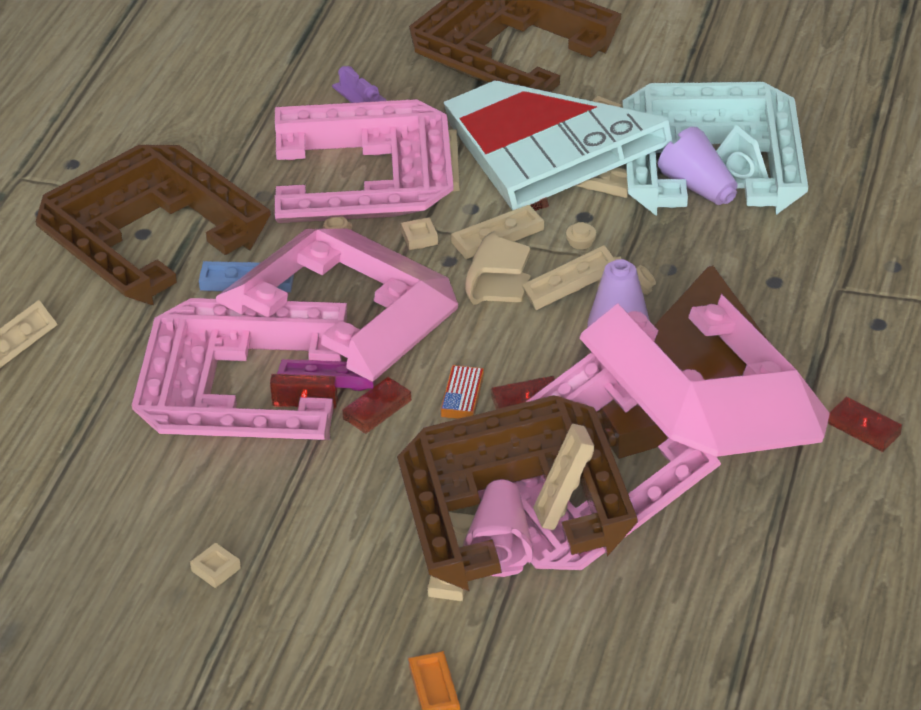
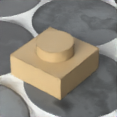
M430 217L401 223V231L409 250L438 245V235Z
M216 542L190 561L191 571L214 588L241 569L240 559Z

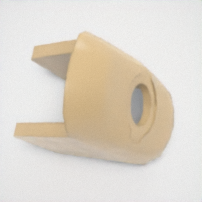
M496 231L485 236L475 253L466 277L465 289L471 303L476 305L486 300L522 302L525 296L522 284L531 281V276L522 272L530 255V247L500 238L496 235Z

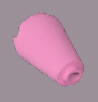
M496 480L487 485L463 543V546L493 539L502 573L491 576L498 577L520 573L527 562L530 564L533 556V545L520 490L516 484L508 480Z

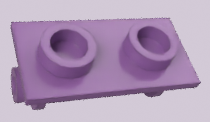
M342 66L339 69L340 82L333 84L332 87L351 103L387 101L379 95L378 88L375 85H371L363 78L359 79V75L351 66Z

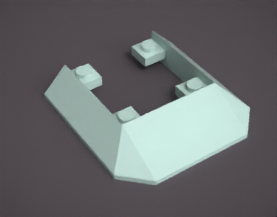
M765 82L650 83L623 100V108L666 117L669 121L673 144L681 139L678 134L690 127H698L703 131L711 144H722L736 125L752 136L758 142L760 152H767L771 178H745L747 206H775V213L777 215L808 192L795 98ZM665 147L626 163L628 194L656 216L657 207H687L688 201L686 179H657L655 153H662Z

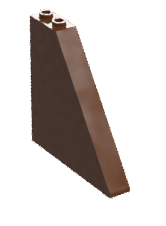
M714 266L707 267L654 325L658 330L654 342L681 371L687 369L696 370L702 375L704 380L744 376L743 373L747 364L719 335L705 336L688 318L692 307L707 306L709 304L718 305L722 294L766 338ZM613 399L596 412L609 446L618 459L657 448L668 439V436L639 404L625 413Z

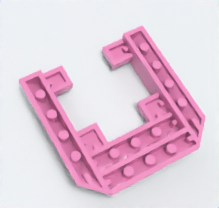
M417 99L275 107L277 160L305 158V150L362 147L363 155L392 154L393 180L364 181V190L306 194L305 185L276 186L275 219L277 223L325 221L331 217H344L346 219L396 217L424 211L454 190L447 114Z
M348 228L305 229L216 296V302L240 314L251 308L269 318L287 303L288 293L277 287L302 267L324 275L341 262L383 283L384 285L375 291L374 302L386 307L384 311L361 330L339 320L322 334L321 345L348 358L347 369L372 382L458 308V302L448 277Z
M722 294L718 305L709 304L707 306L692 307L688 318L705 336L719 335L747 364L743 373L744 376L704 380L702 375L696 370L687 369L681 371L654 342L658 330L648 320L646 315L637 311L627 313L618 303L580 335L581 341L671 440L718 457L821 443L824 439L830 415L828 410L799 372Z
M190 298L154 318L132 402V410L159 434L330 440L333 399L300 397L298 411L236 408V395H215L210 393L218 360L246 361L249 349L309 351V360L342 361L341 354L321 345L322 334L339 320L347 321V303L287 301L283 307L268 318L251 308L240 314L216 302V299Z
M592 352L526 401L555 395L594 407L597 412L614 399L625 413L638 404ZM669 438L660 444L658 448L670 463L628 494L637 515L638 523L627 535L720 466L721 463L718 458ZM541 475L513 482L520 490L533 545L531 563L536 569L583 570L605 553V549L602 547L571 555L566 542L562 521L592 514L587 500L577 508L568 501L566 513L560 518L555 530L542 528L533 509L545 483L544 476ZM485 490L478 491L481 499Z

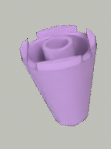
M690 127L680 132L678 136L681 139L675 144L670 141L659 157L657 164L662 174L670 179H686V185L689 190L717 205L730 203L737 194V182L705 133L698 127Z
M618 259L605 266L588 318L587 327L592 325L617 303L627 313L631 311L641 312L650 321L637 270L632 263Z

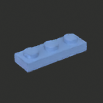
M203 261L199 277V288L204 291H224L260 263ZM294 274L277 288L285 292H291Z

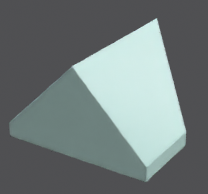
M736 125L716 152L737 182V188H745V178L769 177L758 142L740 126Z

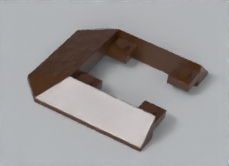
M442 0L411 24L409 30L415 53L486 84L492 81H500L552 92L560 85V75L538 66L530 73H526L491 59L492 48L485 45L508 26L524 32L533 25L569 39L568 49L591 58L598 51L607 53L622 14L586 0Z
M137 145L45 193L42 197L35 222L38 228L125 297L154 306L153 296L176 284V273L158 259L140 269L136 268L111 248L123 241L122 233L119 229L160 207L169 214H173L188 205L216 226L206 232L207 242L224 255H227L241 246L250 251L271 216V211L180 145Z
M552 395L424 427L397 456L430 576L469 591L468 581L502 573L493 539L459 547L449 512L480 504L478 491L485 490L489 483L496 480H508L513 483L543 475L546 481L572 424L584 426L594 444L593 456L586 463L580 475V483L592 514L562 521L563 533L571 555L604 547L607 557L638 523V519L594 407Z

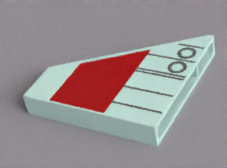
M492 81L444 102L451 127L457 129L459 138L512 211L533 204L661 149L670 141L673 143L669 121L666 117L500 81Z

